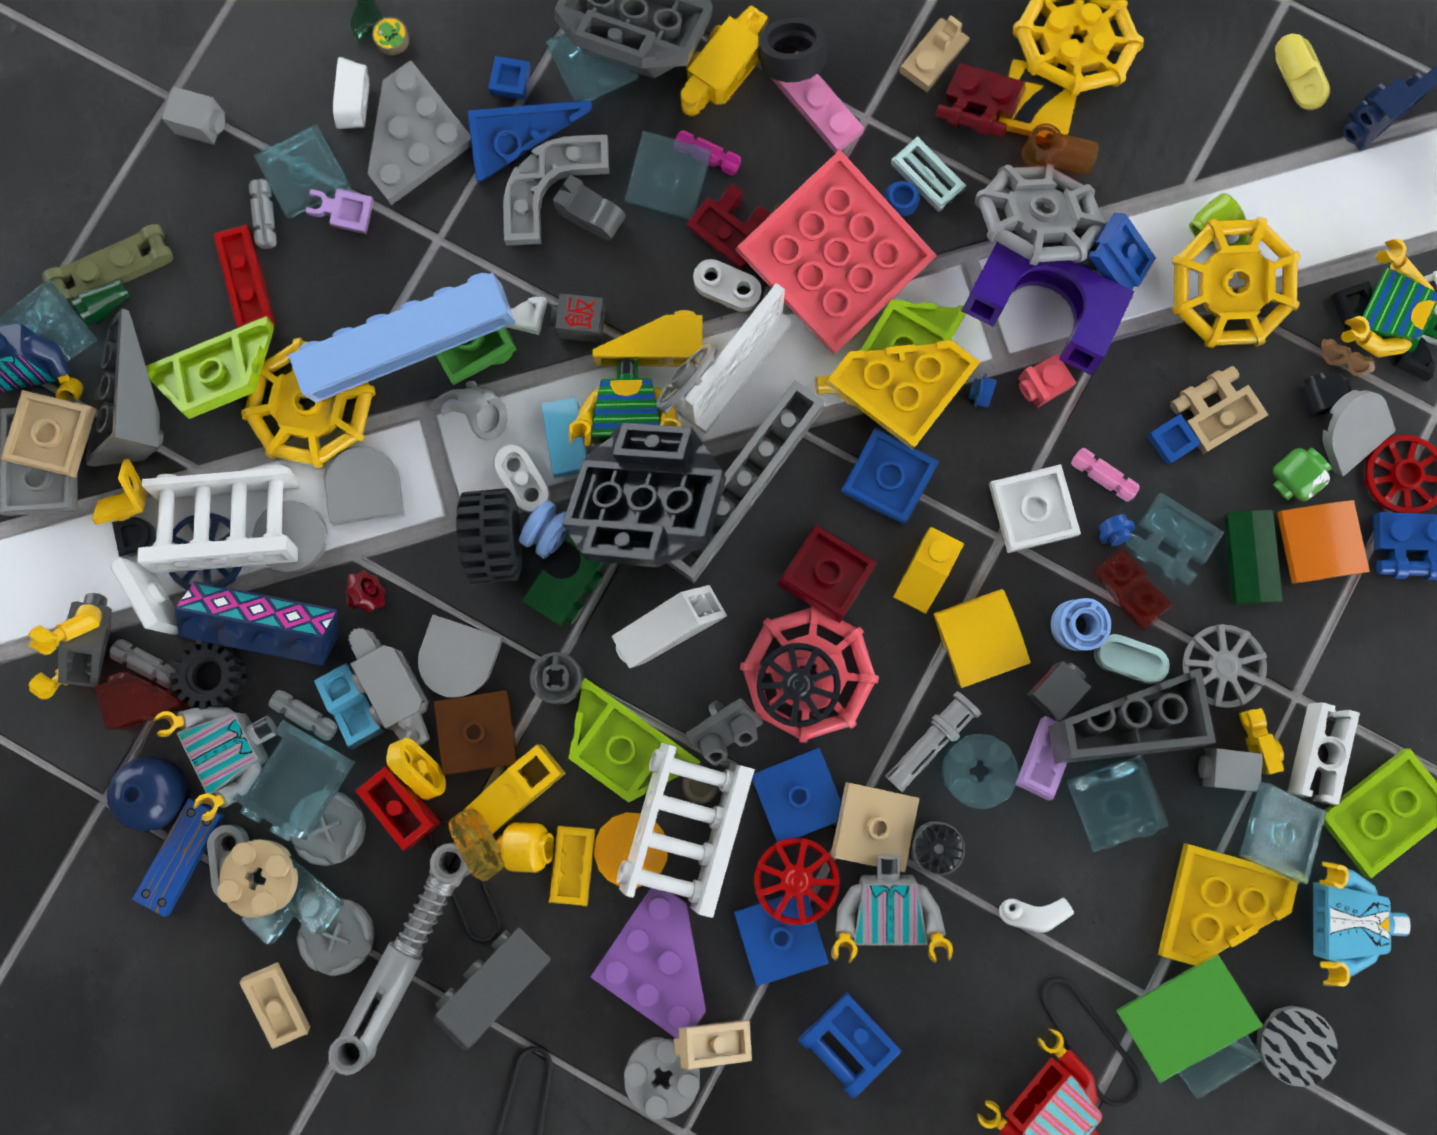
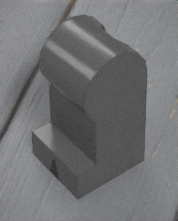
M571 174L553 199L557 214L607 241H611L626 218V214L621 208L584 186L581 180Z

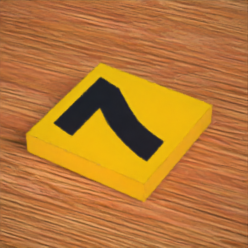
M1013 59L1008 77L1024 81L1026 90L1013 119L1010 120L999 116L998 121L1007 124L1006 131L1065 144L1077 96L1070 95L1069 90L1039 75L1032 76L1027 71L1029 67L1027 62Z

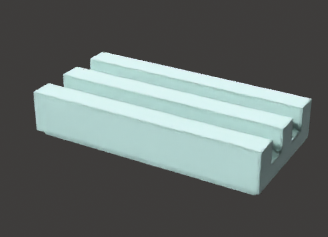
M918 136L891 161V165L917 189L922 197L938 213L965 190L966 185ZM914 150L952 187L950 191L935 177L934 173L927 166H924L912 154ZM904 159L942 196V198H940L930 188V186L904 161Z

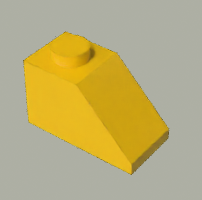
M930 527L917 548L893 598L926 614L947 579L964 543Z

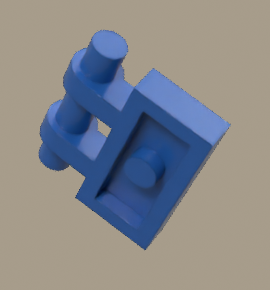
M1386 512L1374 514V551H1389V560L1377 561V574L1390 575L1394 579H1406L1409 575L1423 576L1425 580H1437V514ZM1406 552H1421L1422 561H1409L1406 557Z

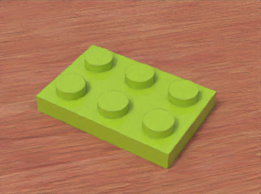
M1402 749L1341 796L1339 805L1331 804L1319 813L1317 817L1363 876L1372 878L1437 828V782L1411 749Z

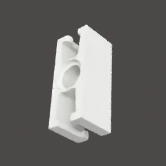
M1323 702L1308 704L1287 794L1303 798L1312 797L1313 791L1310 790L1316 770H1319L1321 772L1319 793L1314 795L1313 801L1322 804L1339 805L1360 713L1351 710L1335 711L1336 706ZM1328 712H1331L1330 717L1336 718L1331 736L1325 735ZM1322 744L1328 750V758L1324 763L1318 757V749Z

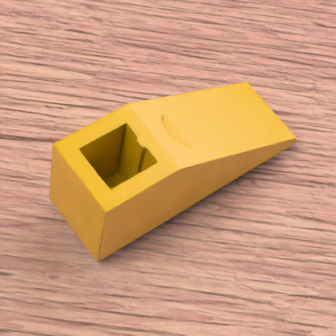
M537 744L500 775L457 815L456 819L476 844L480 846L566 773L543 745Z

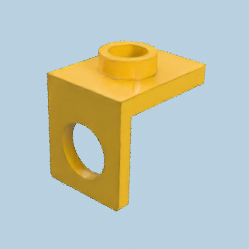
M129 458L123 460L118 480L125 493L97 500L92 517L95 525L113 520L124 521L135 514L143 512L148 492L142 487V481ZM129 476H130V478H131V480H132L134 489H133L132 486H131V483H130V480H129Z

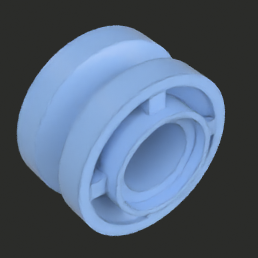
M549 500L543 502L530 514L522 527L519 542L527 548L536 544L535 553L543 559L560 547L568 533L563 526L566 512L564 511L557 515V506Z
M1089 598L1069 600L1060 604L1051 618V632L1054 639L1063 648L1071 651L1096 649L1104 644L1111 631V619L1108 611L1101 603ZM1079 615L1083 617L1086 623L1085 631L1082 634L1077 631L1075 626Z

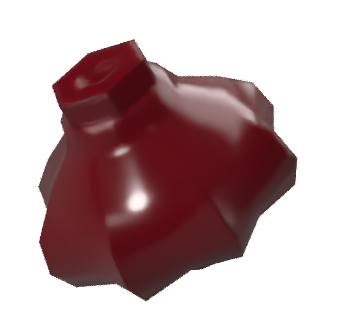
M360 570L357 574L348 575L345 591L347 606L354 610L361 608L368 613L384 607L386 589L380 584L377 576L370 575L365 570Z

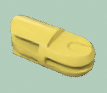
M1288 34L1283 36L1275 47V58L1281 74L1295 102L1301 108L1306 110L1318 109L1327 102L1330 95V85L1317 55L1309 41L1301 35Z

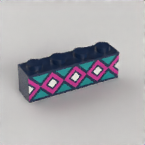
M197 581L193 582L175 608L179 637L318 665L324 664L339 637L337 609Z

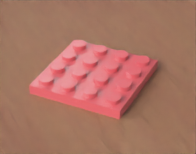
M841 150L833 155L735 249L771 289L776 283L785 289L784 303L833 355L937 256Z

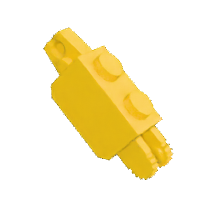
M750 6L736 20L729 16L722 26L718 24L714 27L708 37V44L701 52L696 51L692 55L686 67L688 81L685 87L682 88V91H680V99H682L681 109L685 115L689 117L697 116L709 101L715 105L726 104L759 62V38L768 21V17L764 13Z

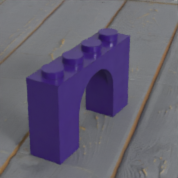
M996 242L961 311L994 327L1013 292L1026 286L1049 288L1067 301L1074 317L1073 330L1059 360L1092 375L1104 359L1134 291L1091 271L1086 266L1072 261L1038 262L1037 266L1031 265L1025 257Z

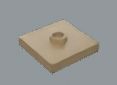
M22 390L1 460L76 478L97 409Z
M845 782L831 856L837 859L877 867L878 855L894 854L900 856V872H905L919 798Z

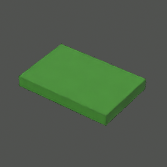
M1218 954L1116 1010L1159 1083L1263 1026Z

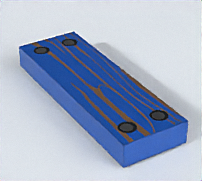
M188 798L132 899L163 917L170 916L207 849L209 835L214 829L219 827L225 816L217 811L215 817L211 820H201L202 815L211 811L212 808L201 804L193 809L196 801L194 798Z

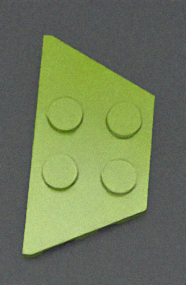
M891 299L861 350L866 352L883 350L886 347L911 344L918 346L935 344L937 341L951 340L966 316V313L961 311L964 305H958L955 308L937 306V303L922 302L913 304L905 300Z
M266 316L146 366L149 379L188 419L252 394L257 388L274 331V325Z
M584 678L581 683V695L578 712H576L573 740L571 741L569 759L627 802H631L647 793L653 773L649 771L650 760L654 750L660 749L661 743L677 747L674 755L675 759L696 765L701 763L700 760L587 678ZM669 773L667 782L677 778L679 775Z

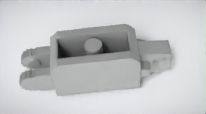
M364 628L354 629L348 635L350 637L348 639L350 641L349 644L352 645L351 648L357 658L356 661L351 663L355 671L351 677L358 691L361 694L366 693L371 701L372 706L369 707V712L373 720L379 727L383 725L385 729L393 730L400 740L410 738L419 746L430 740L422 714L427 711L429 700L403 652L395 648L382 646L379 639H376L374 632L370 630H365Z

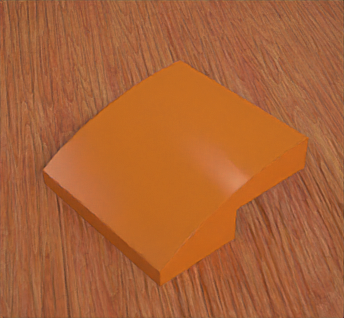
M1354 500L1277 512L1292 584L1370 572Z

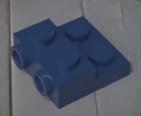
M1437 66L1424 76L1417 72L1406 82L1398 77L1387 87L1383 83L1376 86L1363 98L1364 101L1348 114L1352 120L1342 129L1346 140L1353 143L1361 151L1411 111L1437 86Z

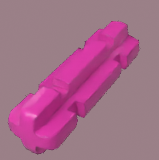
M685 130L680 131L675 139L674 145L677 151L685 155L691 153L692 158L714 168L720 166L722 167L721 171L729 175H735L740 167L741 157L731 151L725 153L723 152L724 148L700 137L696 140L693 134Z

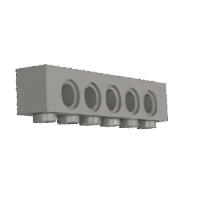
M794 380L725 472L726 481L708 545L692 551L683 560H674L666 564L692 583L696 582L822 413L825 402L823 399Z

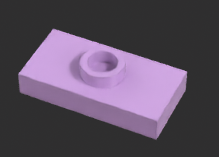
M1044 716L1040 719L1015 784L1050 801L1054 799L1067 763H1054L1048 726L1058 722Z

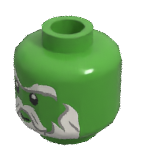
M1296 448L1274 466L1273 475L1277 481L1272 486L1287 501L1294 497L1298 501L1306 502L1329 483L1330 475L1328 472L1332 468L1315 449L1305 450Z

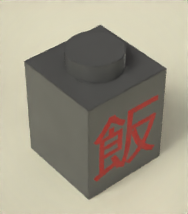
M560 293L558 305H553L551 310V326L555 327L559 339L602 343L606 312L603 298Z
M1059 662L1053 665L1026 697L1049 718L1059 721L1067 715L1088 692L1091 686L1084 681L1087 676L1079 667L1071 662L1068 664Z

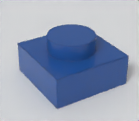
M495 56L488 87L490 95L525 101L531 72L530 62Z
M1181 414L1146 436L1167 466L1201 444Z

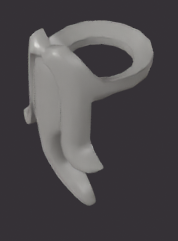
M475 381L466 382L467 389H453L442 394L429 406L431 410L441 408L442 416L452 411L466 414L474 434L484 440H493L499 437L505 430L508 421V412L505 404L492 390L478 387ZM486 403H489L496 409L497 421L491 430L484 432L478 427L477 414L485 407Z

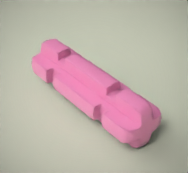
M1081 448L1075 454L1071 462L1072 466L1081 472L1087 471L1088 477L1109 491H1117L1116 495L1124 501L1129 502L1139 491L1140 486L1138 483L1130 478L1124 479L1122 472L1101 458L1096 460L1094 458L1095 454L1086 448Z

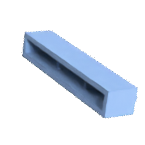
M493 272L490 274L479 273L471 276L465 284L455 288L444 287L435 291L433 297L423 301L413 300L406 302L400 306V310L388 315H374L366 320V324L356 328L347 327L339 329L332 334L333 337L321 342H307L299 347V351L289 354V358L302 395L317 403L516 322L501 282Z

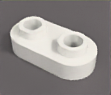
M714 259L705 260L695 268L693 274L694 286L700 295L739 312L751 311L759 304L761 285L754 276ZM709 272H714L718 277L713 281H709L705 278V275ZM741 286H747L750 292L746 295H741L737 292V289Z
M509 445L500 449L495 456L494 467L504 486L509 488L515 497L517 506L523 512L531 514L546 500L550 501V490L528 453L522 447L516 445ZM514 460L520 461V468L517 471H510L508 469L510 462ZM532 490L538 491L539 496L536 501H527L526 496L528 492Z

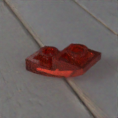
M1123 548L1119 549L1094 571V574L1108 593L1143 631L1169 611L1173 605L1147 579L1148 573Z

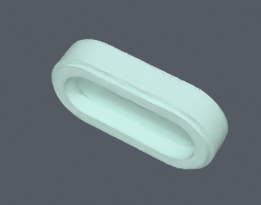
M1109 635L1104 644L1094 649L1095 661L1102 669L1143 684L1158 683L1169 672V660L1162 650L1122 635Z

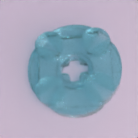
M971 734L959 739L947 751L942 761L941 774L944 786L960 803L971 808L988 809L1010 798L1018 778V765L1015 756L1011 752V748L1005 742L987 734ZM978 760L983 761L984 767H989V775L984 776L983 782H977V777L970 775V768L976 767Z

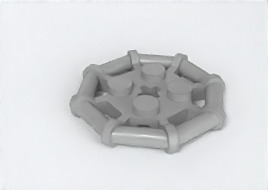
M1050 163L1039 167L1013 168L1011 165L1002 166L998 169L997 176L985 189L980 190L975 198V204L981 209L988 229L987 238L992 243L999 242L1029 260V264L1037 266L1038 262L1072 261L1080 263L1086 260L1088 251L1096 243L1108 223L1102 217L1095 200V189L1089 184L1083 185L1054 169V164ZM1005 187H1010L1013 190V193L1011 191L1009 194L1002 193L1001 191ZM1057 187V188L1063 190L1064 193L1058 191V190L1055 189V188ZM996 208L1004 209L1007 219L1000 221ZM1037 208H1041L1044 213L1038 211ZM1076 228L1086 230L1081 238L1073 232ZM1061 242L1064 245L1043 247V243Z

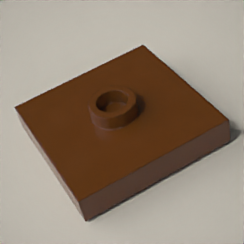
M508 690L434 701L443 775L513 765L518 761Z

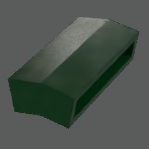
M1273 510L1228 512L1224 515L1233 606L1272 604L1283 601Z

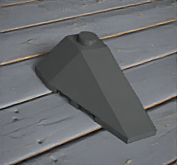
M121 309L107 325L100 363L101 368L106 369L107 372L103 375L94 396V400L101 401L97 421L93 420L87 440L86 465L89 466L120 464L128 458L131 462L144 461L155 450H158L163 442L164 434L163 430L160 429V413L129 310Z

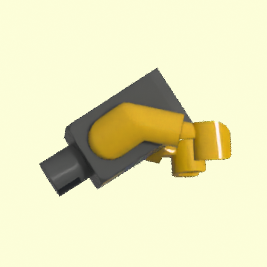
M88 593L85 595L83 602H72L67 620L56 625V630L53 632L41 625L34 627L29 632V637L33 641L28 643V646L41 654H51L59 644L58 669L55 670L56 675L50 679L41 672L29 682V691L38 698H51L61 684L64 686L73 684L98 688L111 628L112 608L107 606L108 600L105 596L98 593Z

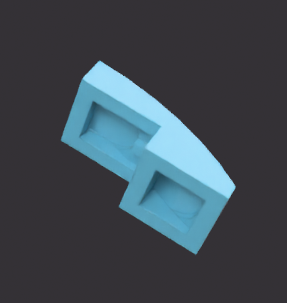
M577 397L541 403L553 477L558 478L579 474L582 462L587 457L584 438L577 437L573 440V444L569 443V425L576 421L580 410Z
M345 663L314 680L327 711L334 715L347 746L354 750L384 733L385 730L383 725L379 727L373 720L369 712V707L372 706V703L366 693L361 694L358 691L351 677L354 672L350 665Z

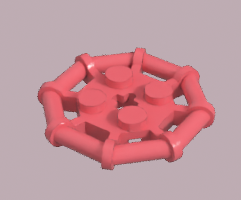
M812 606L771 620L767 617L762 622L763 627L744 663H740V670L744 673L755 712L759 713L766 722L798 738L801 743H807L808 739L847 727L850 729L857 725L855 721L874 684H877L879 676L875 675L862 635L864 630L860 626L856 628L843 620L839 624ZM809 623L808 635L787 641L781 634L782 631ZM817 624L845 639L836 646L817 636ZM773 638H775L780 646L791 643H805L816 646L824 651L838 668L841 681L840 694L847 681L859 682L846 708L844 709L837 702L834 711L838 715L823 719L807 727H791L774 720L762 707L756 687L757 676L761 667L760 663ZM848 645H851L859 674L848 673L841 651ZM795 650L799 668L801 665L805 667L812 652ZM788 651L775 658V663L787 672L791 671ZM817 656L814 665L817 666L815 672L818 674L828 670L829 667L823 659ZM768 666L765 673L771 674L773 682H782L783 677ZM831 675L816 681L815 686L833 692V676ZM775 689L777 695L768 702L770 706L784 694L782 689ZM817 694L811 695V699L817 709L827 707L831 699ZM791 699L785 701V703H787L788 705H793V701ZM801 701L799 703V710L802 711L801 721L808 720L811 710L805 701ZM775 710V712L786 719H791V717Z

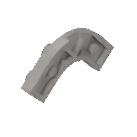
M607 135L568 136L550 140L534 148L531 151L532 154L518 168H514L508 179L503 201L504 242L506 246L541 244L542 199L549 187L558 180L569 177L570 174L573 176L609 174V144Z

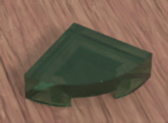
M357 0L356 2L357 5L353 11L352 18H350L351 30L356 40L372 33L375 24L384 18L374 0Z

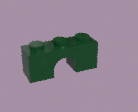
M567 533L564 540L569 546L580 553L581 564L578 571L569 578L559 579L542 570L522 600L562 628L565 627L567 622L572 625L579 617L584 608L580 604L587 592L593 594L604 578L601 571L607 564V562L587 561L569 533Z

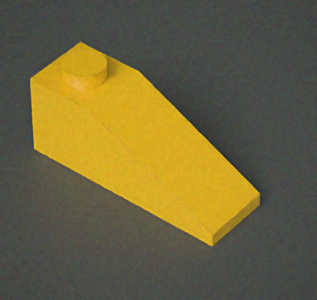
M680 310L676 311L674 315L660 317L594 348L593 359L595 365L616 366V362L619 360L631 359L638 362V367H680L690 356L703 347L702 315H696L693 311ZM698 357L692 362L694 365L697 362Z

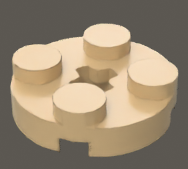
M253 840L237 844L226 857L221 867L220 884L217 890L218 897L221 901L227 903L232 911L249 918L265 917L273 914L278 909H282L292 899L298 883L297 867H293L292 860L289 857L292 855L283 845L270 840ZM260 867L263 869L261 876L266 878V882L264 885H257L255 888L251 877L253 872H257Z

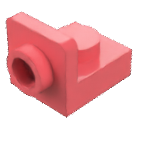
M1058 353L1034 367L1026 368L1018 378L1020 381L1019 388L1023 396L1029 402L1033 401L1037 408L1074 387L1076 384L1075 379L1064 362L1059 360L1060 356Z

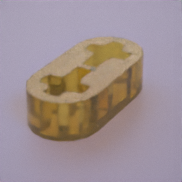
M466 808L450 820L449 830L473 876L479 880L487 881L504 868L505 863L501 858L500 848L485 819L477 810Z

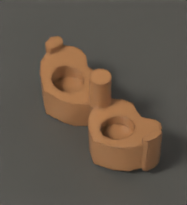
M1333 339L1322 340V356L1328 365L1347 363V368L1353 376L1366 375L1375 370L1373 357L1363 356L1360 352L1352 353L1351 348L1338 345Z

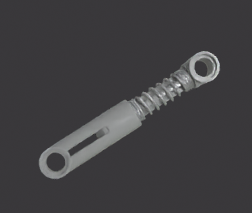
M460 841L450 842L438 847L432 854L430 875L427 878L426 885L423 886L426 890L423 895H418L420 898L419 903L413 904L416 909L413 914H408L411 917L409 922L403 923L406 928L403 932H399L396 940L390 941L339 1038L330 1046L328 1053L329 1062L337 1073L343 1075L354 1074L374 1058L377 1045L423 960L421 952H423L422 944L428 942L427 934L433 933L431 926L438 923L436 917L443 913L442 906L448 904L446 898L452 896L455 887H459L463 878L474 869L476 862L475 854L466 843ZM450 851L455 852L461 859V865L457 872L451 871L446 865V855ZM378 1001H380V1003H379L378 1007L376 1008V1010H375V1012H374V1014H373V1016H372V1018H371L369 1024L367 1025L366 1029H364V1027H365L366 1023L368 1022V1020H369V1018H370V1016H371V1014H372V1012H373V1010H374L376 1004L378 1003ZM347 1043H353L358 1047L360 1052L359 1059H353L348 1055L346 1051Z

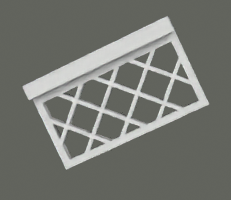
M777 283L716 358L715 364L708 368L701 377V384L694 386L677 409L679 415L705 434L792 325L793 320L783 313L785 289Z

